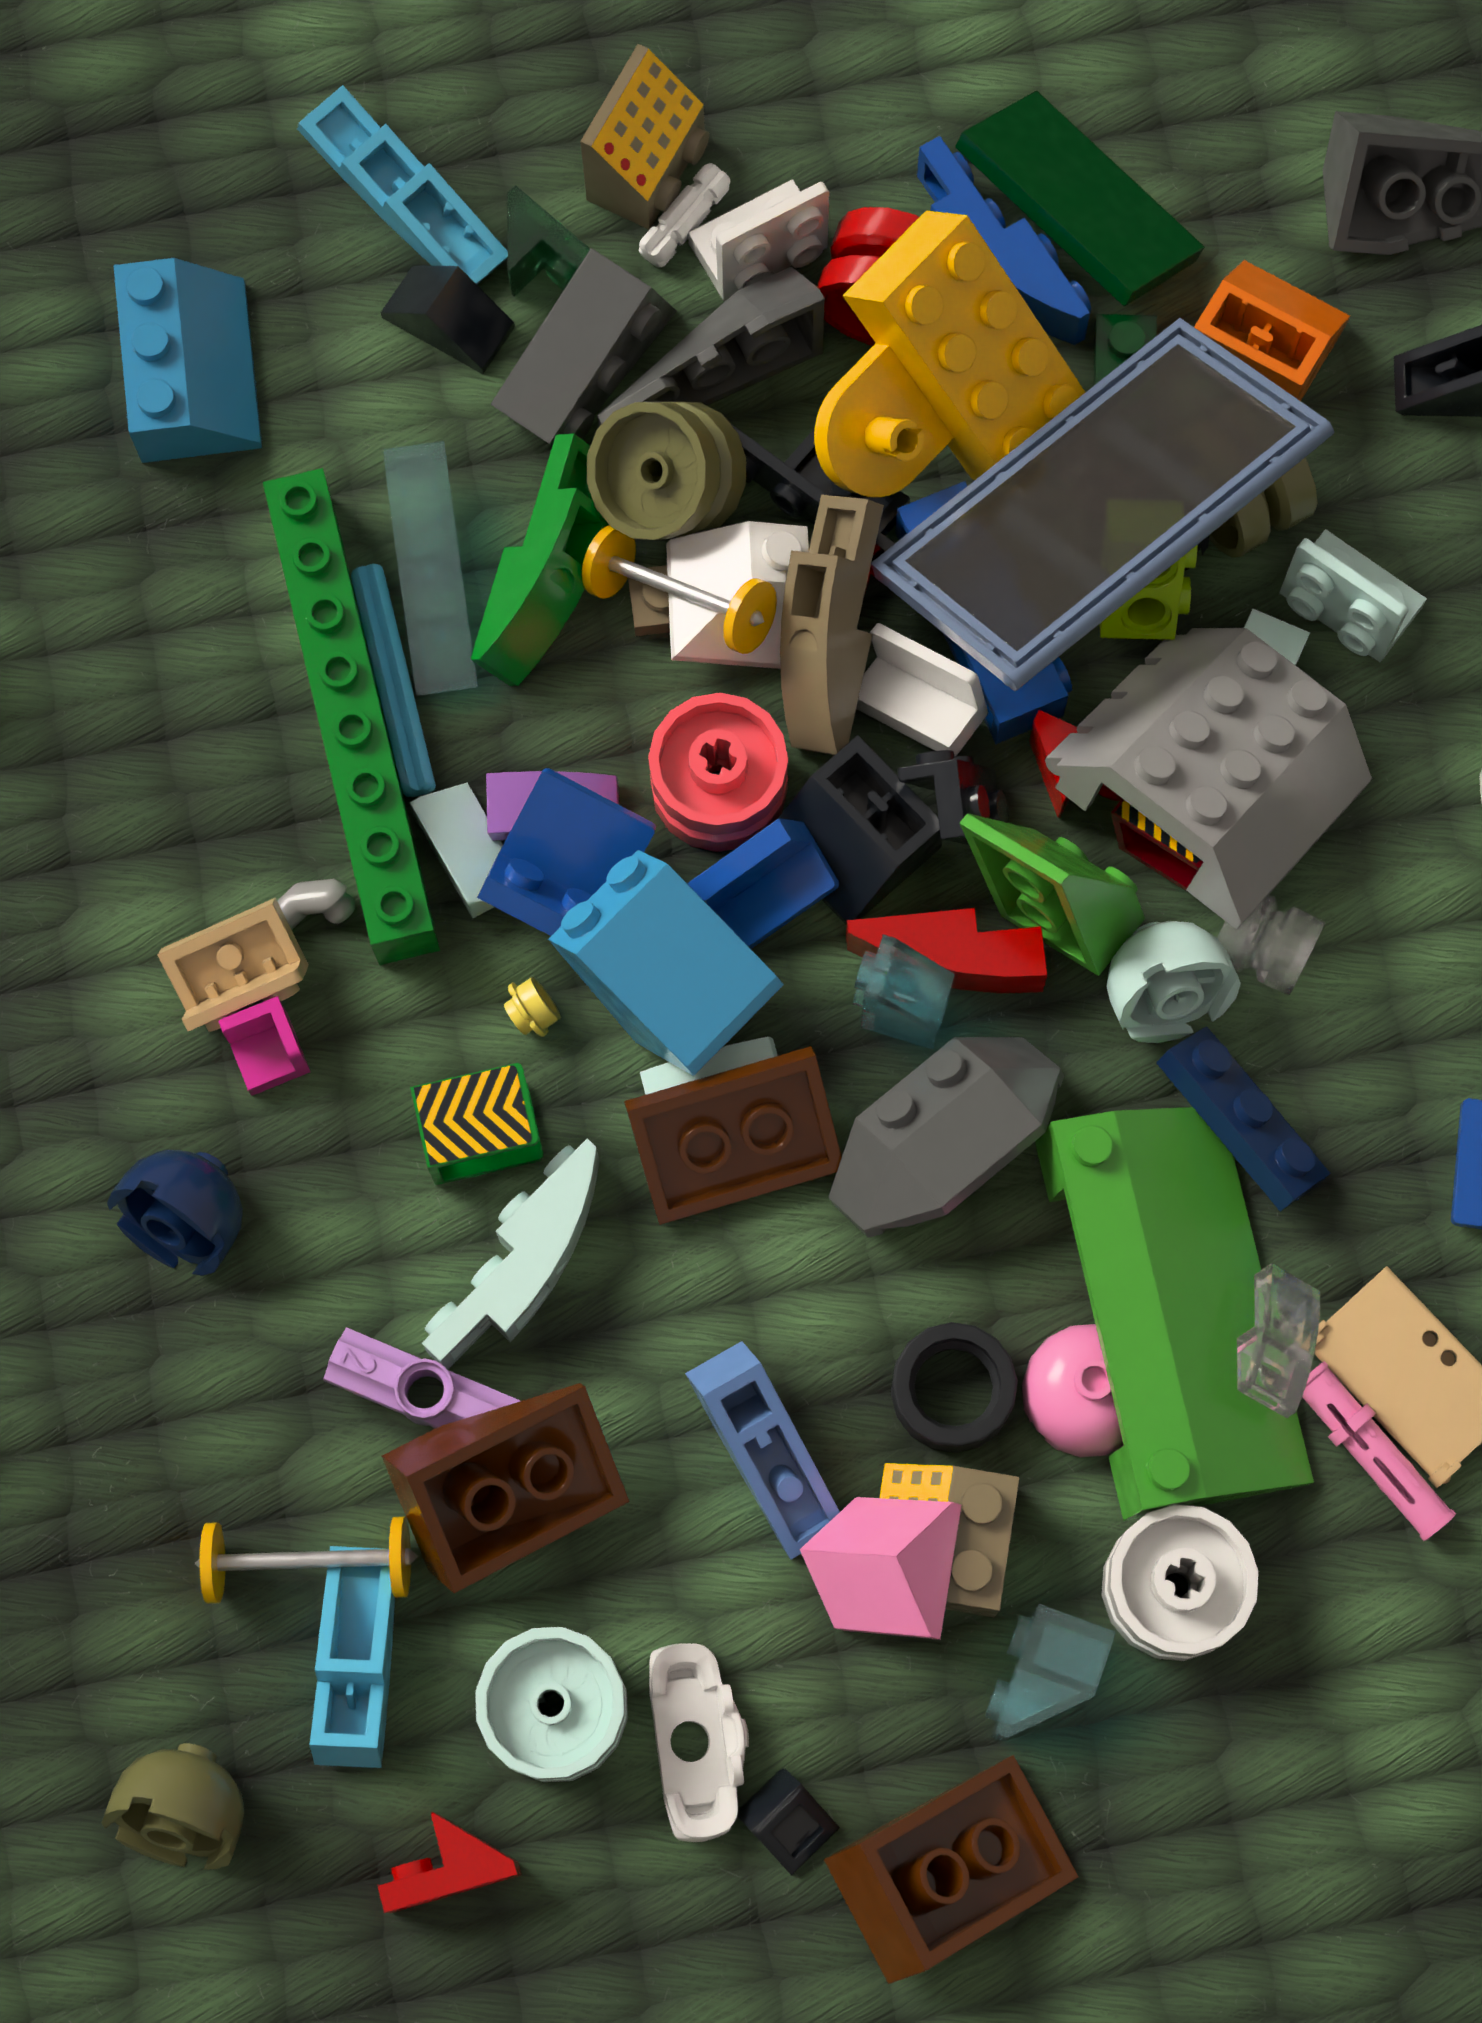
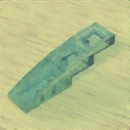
M440 441L383 449L416 696L477 688L479 685L476 665L470 660L473 644L445 442Z

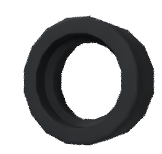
M950 1322L929 1327L907 1343L895 1364L891 1397L896 1417L911 1437L931 1449L958 1453L978 1448L1000 1432L1014 1407L1018 1381L1012 1359L997 1338L977 1326ZM950 1349L966 1351L980 1359L989 1371L993 1385L991 1402L985 1412L973 1422L960 1426L943 1425L928 1417L918 1404L914 1389L916 1375L924 1361L937 1352Z

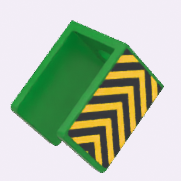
M509 1064L410 1087L427 1168L435 1185L531 1164L543 1159L544 1154L529 1087L526 1083L521 1064Z

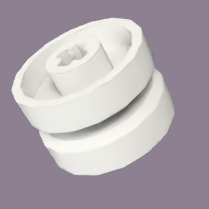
M1174 1504L1145 1514L1116 1541L1103 1567L1102 1598L1111 1624L1129 1645L1156 1659L1185 1661L1211 1653L1225 1644L1245 1626L1257 1601L1259 1571L1249 1543L1229 1520L1204 1507ZM1178 1573L1186 1578L1188 1592L1183 1597L1179 1598L1174 1595L1175 1584L1165 1580L1169 1574Z

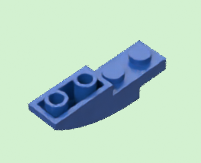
M940 136L920 146L917 177L935 202L931 205L930 211L968 215L1046 334L1073 345L1085 340L1091 312L1089 298L1077 281L1069 282L1058 266L1059 260L1056 250L1048 237L1043 233L1036 235L1025 218L1006 228L1004 217L997 204L991 198L984 200L974 186L973 173L966 159L959 152L952 154Z

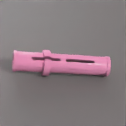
M1325 1361L1292 1387L1332 1431L1328 1438L1336 1447L1341 1443L1375 1481L1380 1490L1388 1496L1418 1531L1423 1541L1434 1535L1456 1515L1372 1419L1376 1414L1368 1404L1362 1407L1331 1372Z

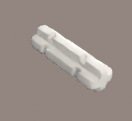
M712 163L705 164L693 178L694 183L692 186L687 185L658 219L660 223L657 227L652 226L640 240L639 252L652 265L658 268L665 266L676 253L675 248L677 245H683L688 239V232L696 229L711 212L710 207L712 204H718L729 191L730 178Z

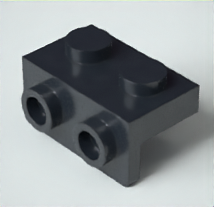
M952 750L925 752L916 755L917 765L897 769L899 782L936 792L940 835L943 840L969 845L959 824L967 813L1006 823L1009 822L1006 797L1002 790H997L995 769L974 764L972 756L954 757V751Z

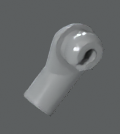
M334 878L296 883L277 900L291 930L307 915L323 913L328 921L339 924L354 912L356 905L354 898L346 893L347 886Z

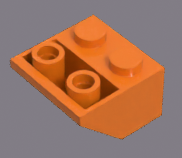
M1244 260L1222 280L1194 328L1301 401L1347 325L1350 315Z

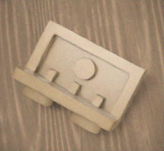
M276 898L161 948L157 954L186 1010L182 1022L187 1031H191L204 1024L209 1032L221 1028L218 1022L220 1019L241 1011L240 1008L261 999L264 1002L278 996L280 1001H283L293 996L300 990L297 983L303 980L309 966Z

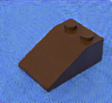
M581 1383L439 1426L382 1455L428 1571L453 1593L468 1587L630 1502L587 1390Z
M1014 1755L1003 1759L897 1817L824 1859L888 1984L927 1971L1079 1877Z

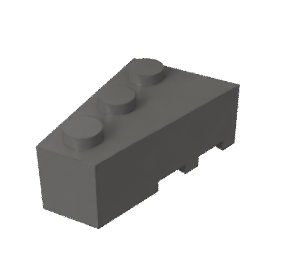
M591 248L491 402V405L552 446L555 436L558 434L575 433L583 439L593 424L594 415L677 310L652 287Z

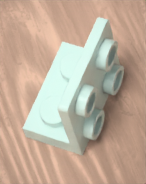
M1326 529L1315 543L1304 538L1296 548L1279 592L1287 598L1288 605L1298 615L1311 621L1318 619L1335 631L1341 643L1350 651L1361 656L1370 655L1380 663L1422 609L1427 599Z

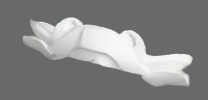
M672 1644L654 1650L650 1655L649 1693L664 1802L676 1839L685 1842H704L729 1832L737 1817L736 1787L744 1784L743 1764L745 1748L749 1747V1732L745 1719H741L737 1706L733 1701L730 1684H722L717 1660L708 1648L700 1644ZM683 1722L699 1724L708 1736V1749L705 1755L694 1762L681 1760L674 1754L671 1748L672 1732Z

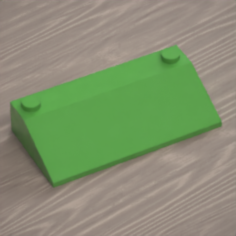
M1193 1107L1118 1110L1052 1121L1048 1125L1046 1133L1037 1139L1035 1144L1049 1203L1061 1200L1067 1201L1124 1446L1108 1457L1123 1521L1142 1518L1149 1512L1174 1504L1198 1507L1313 1484L1314 1480L1232 1153Z

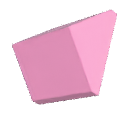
M856 1497L800 1549V1552L834 1628L843 1631L940 1639L962 1505L941 1501Z

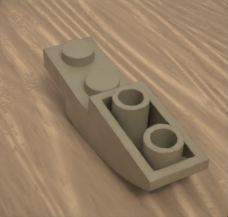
M821 495L809 552L791 550L781 618L780 666L785 720L791 747L796 749L836 755L849 743L873 635L858 630L857 625L884 505L869 499Z

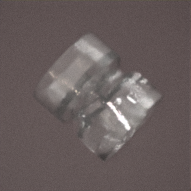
M1268 895L1237 930L1225 921L1217 939L1227 951L1236 971L1241 972L1251 966L1256 969L1257 981L1289 996L1326 921L1295 906L1282 912L1278 910L1276 897Z

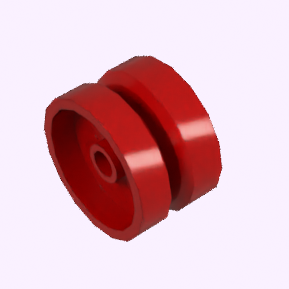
M863 207L848 211L839 221L830 247L831 261L824 267L817 285L825 298L824 320L844 335L870 346L875 344V341L843 295L899 239L919 216L883 207Z

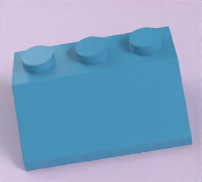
M177 258L114 265L128 429L141 462L146 463L262 448L244 278Z

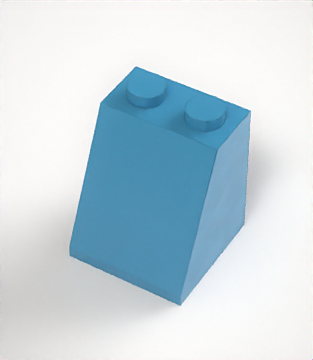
M637 850L632 856L622 859L612 867L607 875V881L587 901L575 905L565 914L561 921V927L548 940L635 1043L694 1076L784 984L667 863Z

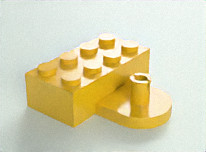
M925 211L843 295L875 341V344L834 385L823 400L816 418L814 430L816 455L823 471L835 485L848 492L867 497H884L902 490L947 445L970 478L976 480L1086 393L968 215Z

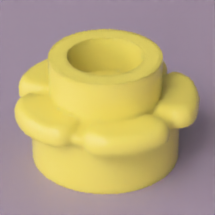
M534 977L529 978L519 986L513 982L509 984L508 991L512 998L504 1003V1008L512 1022L524 1035H527L532 1030L541 1037L547 1035L549 1032L548 1027L561 1019L560 1013L549 994Z

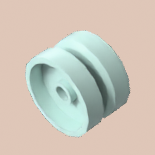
M564 1627L532 1628L505 1641L486 1662L475 1691L476 1721L488 1748L510 1769L541 1782L573 1781L598 1769L618 1747L628 1720L627 1689L612 1658L590 1637ZM548 1691H556L564 1699L563 1710L554 1717L543 1715L538 1706V1703L546 1702L543 1694Z

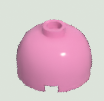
M1096 1325L1069 1326L1047 1337L1031 1356L1022 1382L1024 1411L1030 1422H1033L1036 1430L1045 1437V1441L1056 1450L1078 1457L1105 1456L1119 1449L1124 1444Z

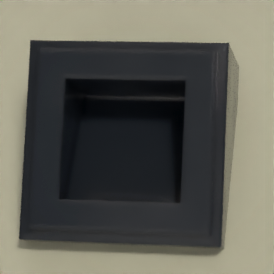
M786 1769L779 1770L737 1813V1817L791 1875L840 1829L804 1786Z

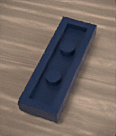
M1207 1026L1169 1049L1156 1062L1280 1212L1317 1187L1331 1174Z

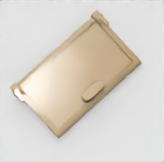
M1388 1266L1379 1272L1328 1321L1322 1320L1314 1329L1307 1330L1304 1338L1299 1342L1307 1352L1311 1350L1321 1362L1325 1361L1331 1372L1363 1406L1368 1404L1376 1414L1373 1417L1429 1475L1428 1480L1436 1488L1448 1483L1451 1476L1462 1466L1460 1462L1482 1443V1365Z

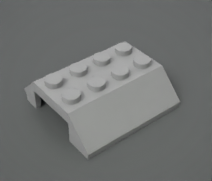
M1192 628L1186 635H1175L1174 640L1164 639L1146 657L1145 665H1138L1112 691V699H1104L1077 726V733H1070L1045 759L1047 768L1053 774L1060 776L1055 788L1084 811L1092 805L1101 787L1105 784L1201 859L1203 864L1186 891L1236 930L1358 797L1372 779L1346 704L1247 628Z

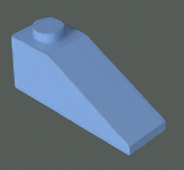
M741 1341L685 1374L716 1432L791 1560L800 1555V1549L840 1511L761 1362Z

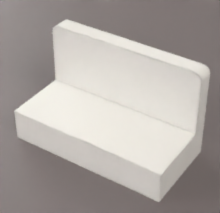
M877 623L870 631V634H873L871 640L877 658L863 675L856 709L935 751L952 750L954 751V757H956L988 715L978 675L898 632Z

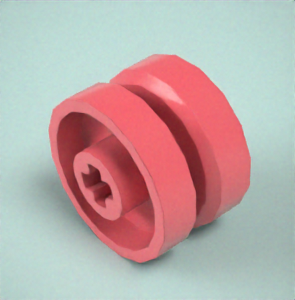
M714 693L692 697L667 714L654 732L648 760L655 810L669 832L691 847L722 852L738 848L780 817L788 790V756L784 735L767 711L747 698L725 693ZM716 771H720V774H719V775H717V774H712V773H713V772H716Z

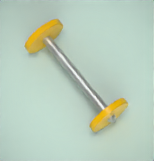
M610 525L601 529L591 541L582 566V581L589 594L603 599L609 598L623 587L629 577L725 615L723 634L726 645L731 650L741 654L753 652L761 645L769 633L777 606L776 592L769 582L758 578L750 579L737 590L732 600L634 563L636 553L635 539L619 532Z
M405 1516L392 1518L389 1549L225 1554L222 1527L220 1523L215 1522L204 1524L200 1542V1559L194 1564L200 1568L201 1590L204 1601L207 1604L221 1602L225 1585V1571L389 1566L393 1596L400 1598L407 1597L409 1594L411 1563L418 1556L411 1550L409 1525Z

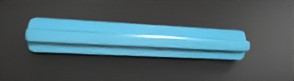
M379 564L357 567L352 571L351 579L401 788L406 797L426 795L435 790L436 784L385 574Z

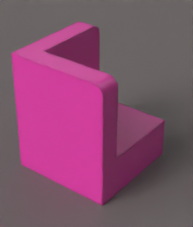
M278 996L218 1021L225 1038L231 1046L251 1096L311 1072L290 1018Z

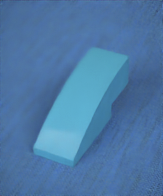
M330 1546L329 1551L371 1550L384 1548ZM389 1566L327 1568L315 1664L317 1687L309 1744L314 1765L382 1768L395 1597L391 1589Z

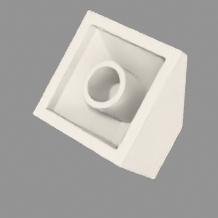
M747 521L670 539L666 544L667 573L669 577L732 600L737 590L746 581L758 578L772 584L777 597L774 621L766 638L753 652L741 654L728 648L725 643L723 634L724 614L668 593L671 660L781 669V618L791 550L809 552L808 527Z

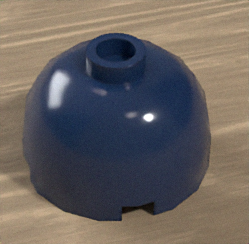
M162 1150L138 1160L125 1173L111 1192L107 1201L109 1211L118 1205L123 1215L117 1222V1226L137 1247L171 1268L177 1266L178 1257L189 1263L198 1264L192 1272L194 1275L203 1276L214 1273L231 1249L242 1224L243 1210L236 1187L228 1177L227 1168L217 1158L204 1152L195 1154L182 1150Z

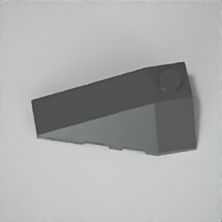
M1335 111L1323 166L1329 247L1333 251L1391 255L1409 250L1408 245L1436 238L1447 241L1462 237V232L1482 227V131L1394 116Z
M792 266L776 274L774 272H764L756 275L598 415L599 427L613 411L634 402H700L707 406L822 354L825 298L820 289Z

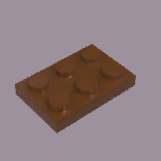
M811 1046L624 1101L659 1225L836 1173L842 1159L817 1058Z

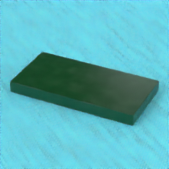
M1037 90L963 131L957 141L955 148L1124 307L1195 263L1205 248Z

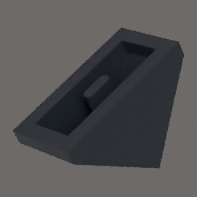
M412 266L380 312L381 317L481 374H484L515 328L514 321L459 266Z
M1482 325L1394 356L1395 412L1402 416L1482 417Z

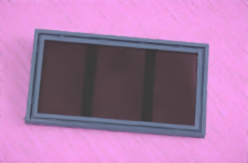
M1179 318L871 562V567L875 577L993 673L1006 686L1010 687L1013 691H1017L1334 434V429L1323 416Z

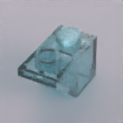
M883 934L877 954L865 951L854 986L856 993L853 1005L862 1007L860 1027L934 1049L952 991L955 974L898 939Z
M1041 1604L1034 1609L1031 1619L1019 1615L1007 1649L1008 1654L1018 1657L1011 1680L1006 1682L997 1679L985 1714L986 1718L996 1721L991 1737L1005 1741L1095 1697L1116 1632Z

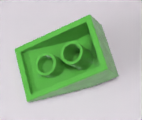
M968 813L959 823L1001 917L1019 928L1041 926L1043 942L1094 974L1099 976L1123 943L1133 935L1145 920L1136 895L1138 889L1135 883L1127 875L1114 867L1109 866L1104 871L1090 863L1084 852L1071 841L1062 837L1053 841L1035 829Z

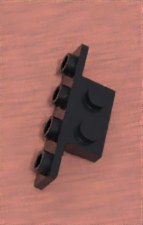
M732 425L739 435L746 456V483L754 480L769 491L771 499L783 512L794 518H798L801 515L815 525L821 495L869 499L884 505L872 562L895 544L886 536L896 525L897 508L910 503V497L902 491L884 497H867L848 492L835 485L827 477L818 461L814 442L815 428L792 455L783 462ZM870 566L869 572L873 575L875 579H877L874 575L872 567ZM921 566L916 569L919 573H921Z

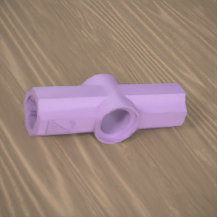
M347 1327L335 1345L323 1378L327 1383L401 1413L416 1424L432 1426L434 1428L520 1402L516 1398L451 1372L435 1360L420 1359ZM427 1376L436 1378L444 1385L443 1397L436 1405L423 1409L415 1407L408 1401L409 1388L414 1381Z

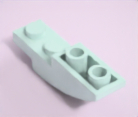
M588 1139L576 1150L570 1145L562 1149L549 1162L543 1172L548 1177L547 1180L531 1196L523 1191L507 1204L498 1217L502 1225L496 1230L500 1243L510 1254L504 1260L496 1255L487 1261L471 1280V1284L475 1289L458 1307L453 1302L447 1303L426 1325L425 1331L429 1336L422 1342V1345L427 1353L435 1361L446 1367L447 1370L491 1325L511 1342L531 1320L555 1287L575 1250L585 1226L595 1192L599 1156L597 1147Z

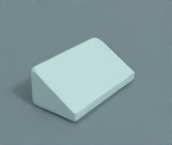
M460 784L421 796L409 802L415 819L471 917L475 918L493 908L494 906L478 899L477 896L503 843L501 840L492 841L487 834V816L469 784Z

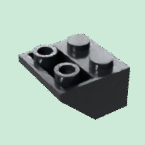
M858 735L808 779L779 817L780 819L801 821L807 826L839 881V887L824 897L822 901L846 926L847 920L861 919L935 854L942 847L943 841L940 835L938 816L905 783L899 782L898 775Z

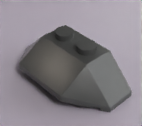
M1023 1037L952 1038L855 1118L828 1196L831 1203L868 1238L883 1234L886 1228L907 1227L947 1215L1046 1133L1055 1106L1057 1088L1061 1087L1064 1078L1061 1068Z

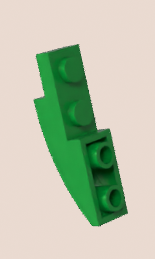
M575 433L558 434L555 436L523 546L504 547L470 659L509 686H519L561 632L585 590L582 581V566L586 551L596 534L609 525L595 508L587 484V454L590 445Z

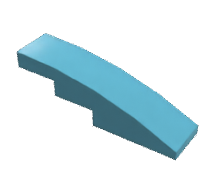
M343 85L299 122L297 130L343 180L430 265L459 266L478 285L510 256L506 248L433 166L428 163L424 167L388 125L385 124L380 127Z

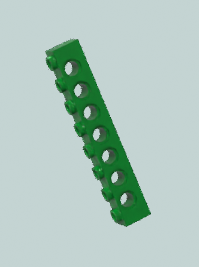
M320 468L263 482V487L371 947L379 965L440 951L334 503L324 469Z

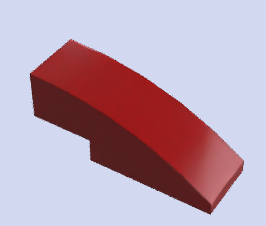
M975 908L847 920V950L882 968L919 981L959 990L990 993L1043 992L1047 979V968L1041 926L977 932Z

